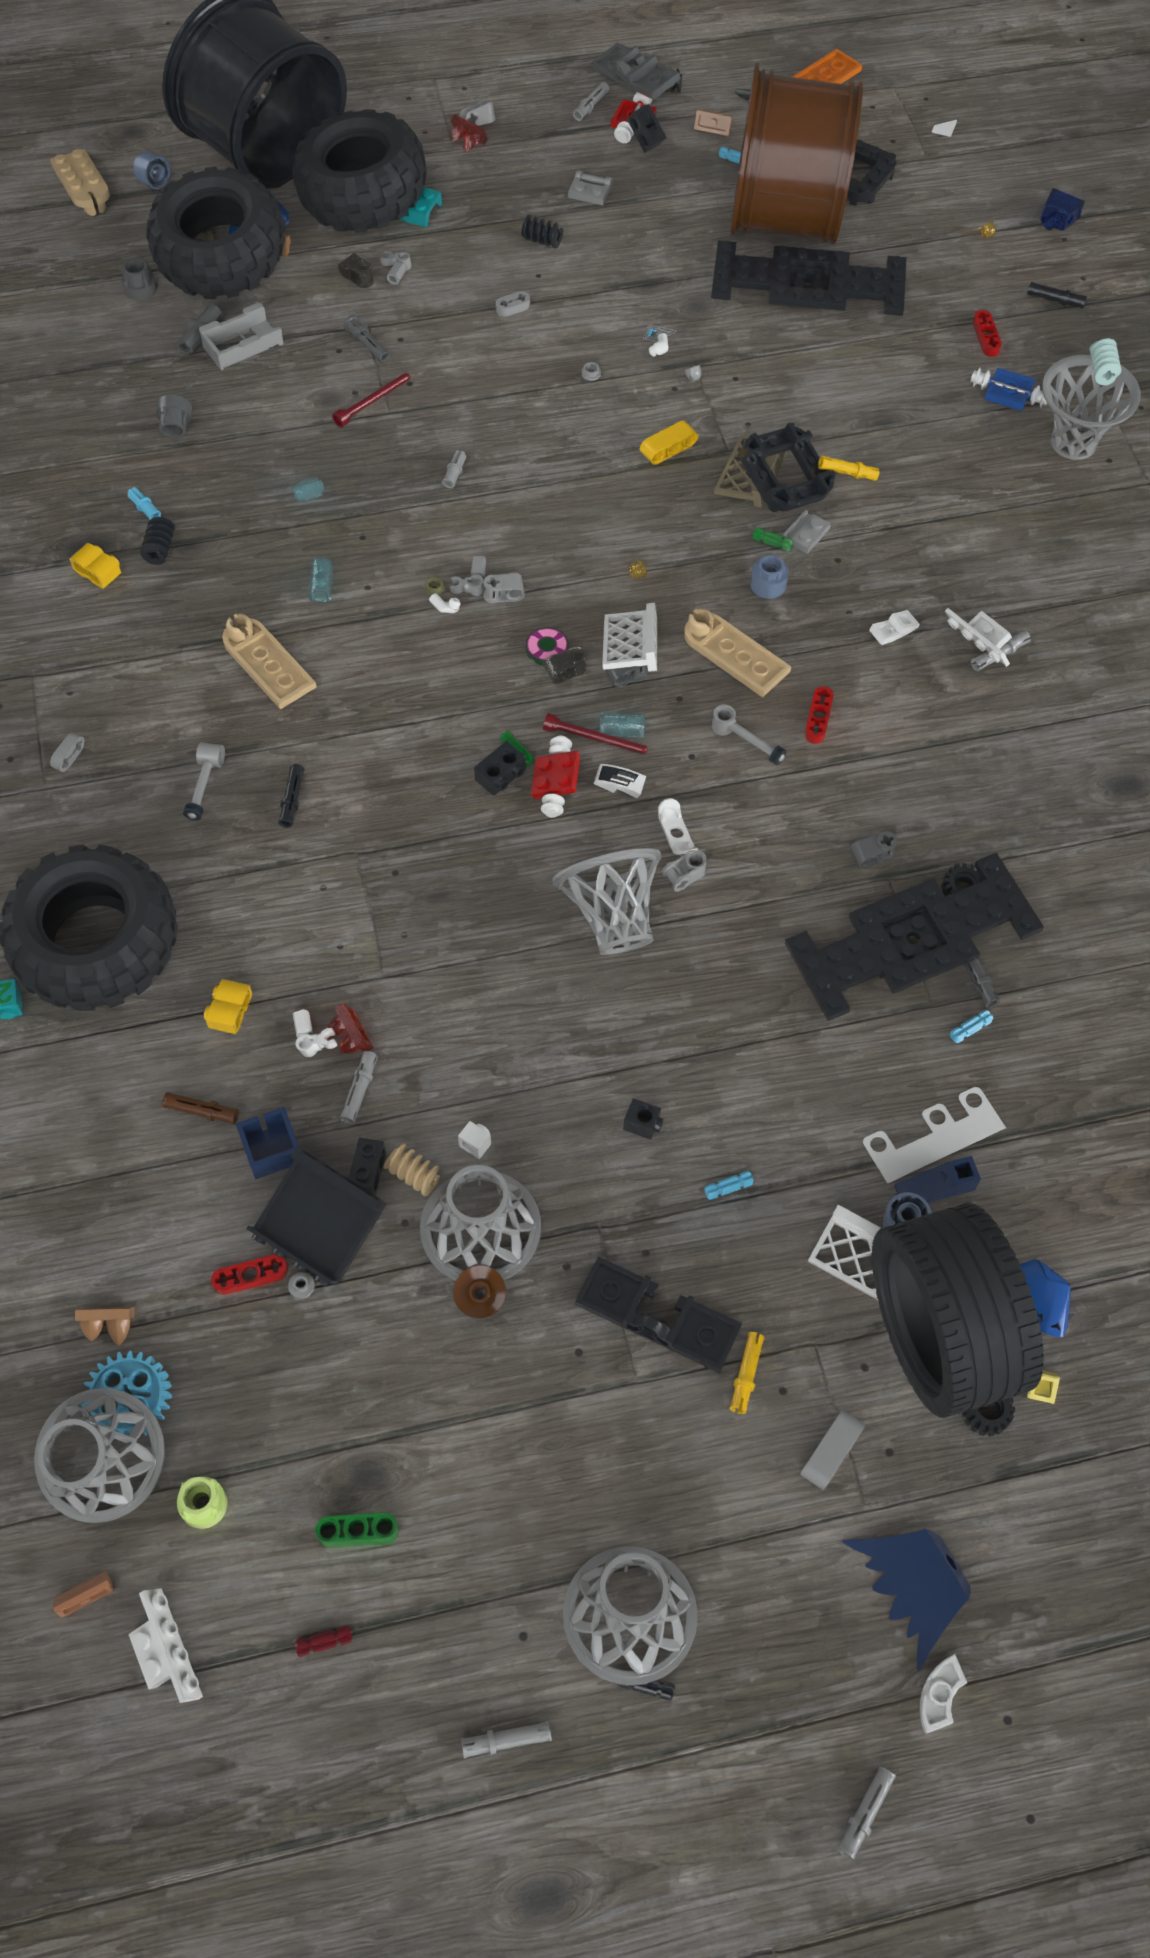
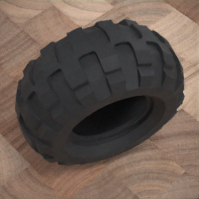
M364 109L359 112H353V110L343 112L342 115L329 117L321 121V125L318 127H312L305 134L306 139L300 141L297 146L292 173L298 197L304 208L325 227L333 226L334 230L341 232L355 230V233L367 232V229L376 227L380 229L389 226V222L400 220L408 214L407 210L410 207H415L417 201L420 200L419 196L423 192V185H425L427 175L423 147L408 124L403 119H396L392 113L386 111L377 113L376 110Z
M216 166L205 167V171L197 173L190 171L183 174V178L179 181L168 183L164 187L163 195H157L152 203L149 219L147 220L146 237L153 261L156 263L158 270L170 283L172 282L175 287L177 286L184 293L191 296L199 293L204 299H216L220 295H227V298L239 296L238 292L248 289L251 291L258 287L262 277H270L282 255L285 243V226L275 197L270 191H267L257 178L249 173L244 175L240 173L239 169L228 167L226 170H218ZM221 225L239 227L233 234L219 240L207 242L194 240L199 233L212 227Z
M84 844L70 846L68 853L56 856L52 852L40 858L41 865L34 870L27 868L18 877L16 889L9 891L2 908L3 921L0 922V944L4 951V958L18 982L28 992L37 993L41 1000L63 1008L70 1005L72 1009L79 1011H95V1006L107 1005L112 1008L124 1004L123 999L133 993L140 995L149 988L154 975H160L170 960V951L176 943L178 930L175 917L176 910L169 890L160 875L155 871H151L149 864L128 852L122 854L119 849L105 845H98L96 849H89ZM91 906H108L125 914L124 921L118 932L98 947L87 950H70L54 943L56 933L61 924L80 909Z

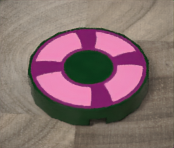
M539 628L533 631L526 640L527 656L535 660V663L539 665H556L568 655V639L562 631L555 628Z

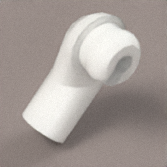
M659 334L658 342L649 347V353L653 357L665 354L668 351V338L666 334Z
M436 593L429 598V601L441 613H456L460 609L461 603L457 598H451L449 602H444Z

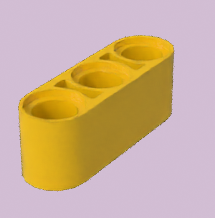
M682 420L645 439L639 449L653 465H656L693 446L699 436L686 421Z

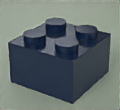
M285 1106L263 1114L267 1126L266 1130H262L258 1116L236 1123L255 1180L289 1168L294 1161L290 1157L295 1148L300 1149Z

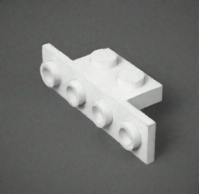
M949 608L945 610L949 618L947 622L953 629L959 628L962 635L968 641L974 640L975 645L982 652L985 650L989 652V656L996 663L1000 661L1006 667L1010 664L1005 653L1000 649L1012 638L1006 629L983 611L967 623Z
M162 1588L140 1592L139 1595L149 1621L131 1632L129 1637L148 1689L157 1688L171 1678L180 1703L199 1700L203 1697L199 1688V1682L191 1667L188 1653L183 1646L177 1624L173 1620Z

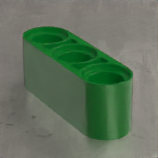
M390 1513L339 1515L321 1518L315 1526V1534L321 1545L326 1548L386 1545L393 1543L397 1539L399 1527L395 1517ZM387 1522L393 1525L392 1531L386 1535L378 1532L380 1525ZM360 1524L365 1527L364 1532L360 1536L350 1535V1530L353 1526ZM333 1526L336 1528V1533L333 1537H322V1532L326 1527Z

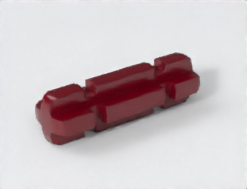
M346 1625L337 1628L338 1631L335 1632L332 1629L311 1635L310 1639H307V1637L297 1639L295 1641V1649L298 1657L310 1655V1651L317 1653L337 1647L336 1644L338 1643L341 1645L351 1643L352 1633L350 1627Z

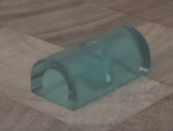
M316 558L312 561L309 589L310 601H331L333 564L327 558Z
M601 712L600 733L621 737H644L645 714Z

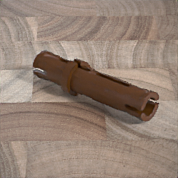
M170 1092L165 1093L162 1101L163 1108L203 1116L209 1121L216 1119L236 1124L239 1117L238 1108L222 1106L216 1101L205 1102Z

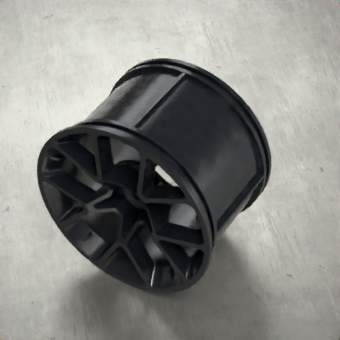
M205 0L189 15L174 38L165 62L162 92L166 112L172 123L181 132L189 137L206 142L232 163L236 169H239L240 173L244 175L251 174L265 188H278L293 179L292 172L296 149L299 142L306 139L305 134L312 127L321 125V121L329 117L342 115L344 112L347 98V82L344 69L338 58L323 45L309 40L288 24L272 0ZM264 82L268 83L261 96L255 101L253 98L258 93L261 85Z

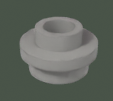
M588 362L582 368L581 375L585 380L594 381L600 378L601 369L598 364Z
M304 1272L294 1274L288 1282L290 1294L298 1299L307 1298L313 1293L315 1288L312 1276ZM304 1281L306 1284L303 1288L296 1287L297 1283Z

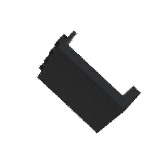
M295 1148L290 1156L294 1161L256 1224L254 1226H247L246 1229L253 1233L252 1238L263 1245L267 1242L273 1246L272 1251L278 1256L285 1259L288 1256L295 1261L293 1265L304 1272L309 1270L314 1273V1279L325 1286H328V1284L338 1285L387 1203L308 1152Z

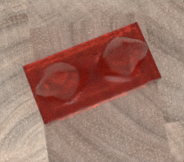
M454 114L451 119L453 124L451 130L452 142L466 136L463 146L464 152L471 150L478 143L485 145L488 139L484 129Z
M344 1003L338 1005L335 1008L338 1015L333 1018L328 1028H332L335 1031L334 1036L348 1032L341 1043L339 1051L342 1053H354L359 1050L370 1051L373 1049L374 1046L354 1009Z

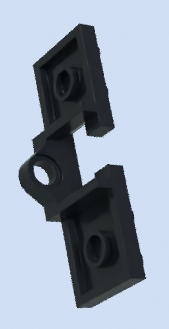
M601 1257L597 1258L575 1301L576 1306L718 1373L721 1372L742 1323L695 1302L693 1296L689 1295L686 1298L680 1295L674 1310L681 1313L672 1330L665 1323L662 1325L654 1318L644 1316V1313H636L643 1296L653 1299L659 1284L652 1282L650 1276L641 1277Z

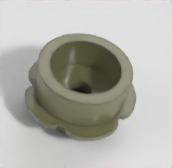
M438 577L429 578L424 586L425 593L429 596L435 593L440 596L445 591V585Z

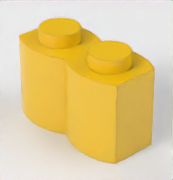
M86 543L69 558L72 568L78 574L88 578L102 589L121 574L120 563L113 555L105 554L97 545L94 546Z
M222 979L219 985H215L212 993L214 1000L210 1006L207 1005L204 1011V1019L208 1028L237 1034L252 997L250 985Z

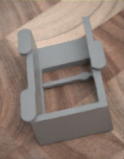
M262 303L243 309V314L220 324L218 321H213L199 328L203 348L221 371L225 367L263 352L277 344L279 346L283 345L281 328L273 329L267 322ZM252 331L254 336L246 339L243 334ZM240 336L242 338L239 344L219 351L216 345Z

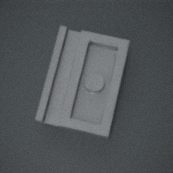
M805 510L783 534V539L785 537L792 539L793 547L808 554L828 532L831 523L815 514L810 515Z

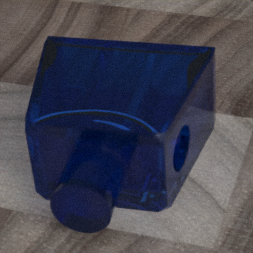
M1053 188L1045 203L1040 221L1044 223V227L1047 230L1056 228L1064 231L1080 218L1085 201Z

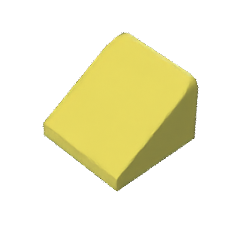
M1042 1370L1043 1374L1039 1384L1035 1389L1027 1392V1398L1054 1404L1060 1377L1057 1373Z

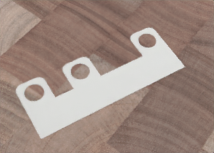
M973 1087L960 1093L959 1100L969 1116L957 1122L953 1120L943 1104H936L925 1109L922 1116L933 1133L897 1150L883 1131H878L865 1137L863 1144L886 1182L890 1183L1005 1129V1125L982 1090L978 1087ZM968 1094H978L982 1099L981 1105L976 1108L970 1107L966 1103ZM934 1110L942 1111L946 1117L945 1122L939 1125L934 1124L929 1118L930 1113ZM880 1137L884 1139L886 1149L882 1152L874 1151L870 1146L873 1138Z

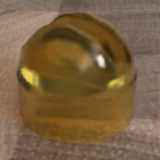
M993 221L979 228L983 237L990 238L995 234L996 229Z
M642 560L634 562L630 566V575L633 578L639 579L647 576L646 566Z

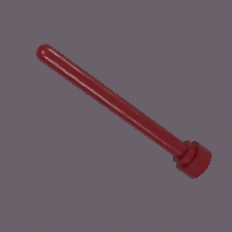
M404 373L347 410H337L332 414L334 423L339 428L347 425L351 416L410 379V375Z
M547 713L544 720L543 730L548 732L561 730L641 754H646L648 751L645 745L562 722L554 714Z

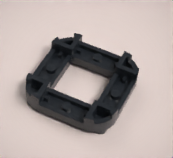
M857 139L854 158L873 167L861 181L850 178L847 197L851 198L850 205L857 206V202L868 201L869 204L873 203L876 193L888 179H893L896 166V155L894 153H889L877 146Z
M788 423L783 429L762 435H757L756 432L751 434L738 453L751 480L772 512L789 511L821 501L833 489V479L836 477L834 470L827 471L818 468L820 457L810 442L813 434L809 430L805 432L795 427V423ZM791 450L808 481L787 487L786 484L780 486L765 457Z

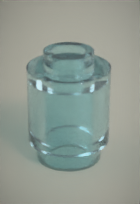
M316 476L297 482V485L292 486L297 502L303 501V503L322 497V492L325 491L322 480H318Z

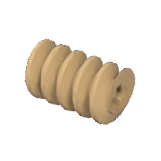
M403 1143L388 1156L384 1169L389 1168L391 1174H397L398 1179H405L407 1185H413L414 1190H421L423 1196H428L439 1183L440 1175H437L439 1166L435 1165L430 1170L431 1161L427 1160L421 1164L423 1155L419 1154L413 1158L415 1150L410 1149L405 1153L407 1145Z

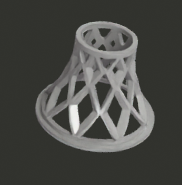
M1091 355L1066 357L1054 363L1047 370L1042 383V391L1046 402L1053 411L1054 429L1051 436V445L1059 455L1072 460L1090 457L1096 451L1101 437L1108 429L1127 420L1134 414L1140 402L1141 391L1137 380L1125 367L1120 365L1122 371L1116 380L1102 387L1095 380ZM1088 365L1075 383L1067 368ZM1058 374L1056 380V390H1054L1051 386V382L1054 379V377ZM1091 375L1094 389L1084 399L1082 385ZM1064 379H1066L1071 387L1066 400L1062 394ZM1125 383L1129 389L1130 398L1119 401ZM1115 386L1112 400L1102 406L1103 393ZM1076 391L1079 404L1070 412L1069 405ZM1097 394L1096 412L1088 417L1086 405ZM1123 406L1116 416L1113 417L1117 407ZM1110 410L1106 419L1102 421V414ZM1069 430L1074 436V439L1071 441L1068 440L1066 434ZM1090 437L1091 439L1084 444L1083 440ZM1065 446L1068 447L1069 453L1064 451L1062 448Z
M641 848L601 855L569 866L552 878L553 885L558 887L559 890L561 889L579 906L596 936L601 955L619 954L635 950L654 941L649 925L650 886L656 866L662 858L659 850ZM634 859L629 872L620 875L609 864ZM644 859H650L652 861L645 864ZM599 866L596 881L586 882L577 875L582 871ZM634 876H637L635 883L631 888L630 882ZM568 879L569 884H564V882ZM639 883H640L638 892H637L636 897H635L634 893H635V891H636V889H637V887H638V885H639ZM613 890L616 892L614 901L611 898ZM585 896L593 901L594 908L585 900ZM629 904H631V906H632V911H631L630 918L628 919V917L626 916V913H627ZM604 909L612 915L610 923L605 920ZM638 940L641 941V942H638V943H635V944H632V945H631V943H632L633 941H638ZM621 944H622V946H623V947H621V948H615V949H613V947H615V946H617V945H621Z
M485 1165L468 1166L459 1170L452 1178L441 1184L429 1197L420 1221L421 1242L431 1263L441 1273L455 1281L465 1270H461L448 1262L453 1261L461 1254L468 1268L479 1265L490 1267L495 1254L505 1261L511 1262L496 1270L503 1280H506L517 1274L528 1264L538 1247L541 1236L539 1209L529 1191L512 1177L499 1173ZM478 1181V1186H481V1181H487L497 1186V1192L499 1194L502 1192L503 1198L500 1206L493 1213L485 1217L474 1218L464 1215L455 1207L452 1200L454 1193L457 1191L460 1194L462 1192L461 1186L466 1183ZM521 1198L524 1200L527 1208L520 1202ZM442 1209H444L440 1223L435 1222ZM515 1209L519 1211L526 1222L518 1223L514 1212ZM507 1213L513 1228L506 1226ZM449 1216L451 1226L446 1227L447 1219ZM464 1229L472 1237L466 1246H464L461 1231ZM489 1229L496 1231L493 1246L484 1238ZM430 1231L439 1232L437 1249L433 1243ZM530 1231L528 1241L522 1250L519 1232ZM455 1233L458 1246L447 1252V1236ZM502 1233L511 1236L512 1252L500 1247ZM478 1242L487 1251L480 1264H478L471 1252Z
M108 1388L91 1389L78 1393L64 1401L51 1413L38 1436L34 1465L40 1489L52 1506L72 1519L82 1522L100 1523L121 1518L139 1507L155 1488L164 1464L165 1446L163 1434L152 1411L141 1400L129 1393ZM91 1401L83 1408L77 1406L81 1403ZM115 1401L129 1407L135 1413H116ZM103 1405L105 1406L106 1413L91 1416L90 1412ZM111 1419L109 1426L96 1423L98 1421ZM119 1422L135 1424L128 1436L115 1431ZM80 1425L87 1428L96 1438L99 1449L98 1459L93 1470L86 1477L75 1482H68L60 1478L59 1476L62 1475V1472L55 1471L52 1466V1452H57L58 1450L53 1448L55 1439L62 1431L69 1432L71 1430L70 1426ZM145 1427L150 1437L151 1453L136 1442L144 1432ZM113 1439L127 1443L118 1451L111 1445ZM132 1451L142 1462L127 1468L120 1458ZM115 1465L122 1474L106 1476V1471ZM148 1471L143 1483L133 1494L129 1478ZM120 1482L122 1495L105 1492V1484ZM97 1487V1494L85 1488ZM79 1493L80 1495L89 1498L86 1505L82 1503L74 1494ZM64 1496H65V1498L68 1500V1502H69L71 1505H69L68 1503H66L65 1501H63L60 1497H64ZM99 1501L117 1505L110 1509L95 1511Z
M618 1547L594 1556L578 1570L566 1592L563 1607V1623L572 1651L588 1670L612 1683L642 1685L668 1675L688 1654L697 1629V1605L688 1580L680 1569L666 1557L645 1548ZM638 1565L648 1570V1577L653 1574L659 1580L662 1588L661 1600L648 1614L637 1617L627 1616L617 1611L611 1605L606 1594V1586L609 1583L610 1575L617 1569L624 1568V1572H627L628 1566ZM670 1575L673 1577L676 1583L670 1579ZM601 1576L592 1586H590L589 1581ZM580 1590L584 1598L575 1609L577 1595ZM670 1590L679 1598L680 1601L677 1604L675 1603L670 1593ZM597 1591L596 1598H593L592 1596ZM589 1605L595 1608L592 1623L582 1621ZM668 1605L672 1613H667ZM686 1612V1625L683 1633L679 1615ZM601 1613H604L607 1625L598 1628ZM665 1622H671L674 1639L663 1637ZM653 1624H657L655 1639L648 1634ZM628 1629L633 1636L624 1646L620 1632ZM578 1632L592 1633V1654L583 1644ZM613 1633L616 1647L603 1654L602 1636ZM640 1638L649 1645L642 1661L632 1650ZM659 1647L673 1651L664 1661L653 1666ZM623 1655L634 1671L619 1670L608 1665Z

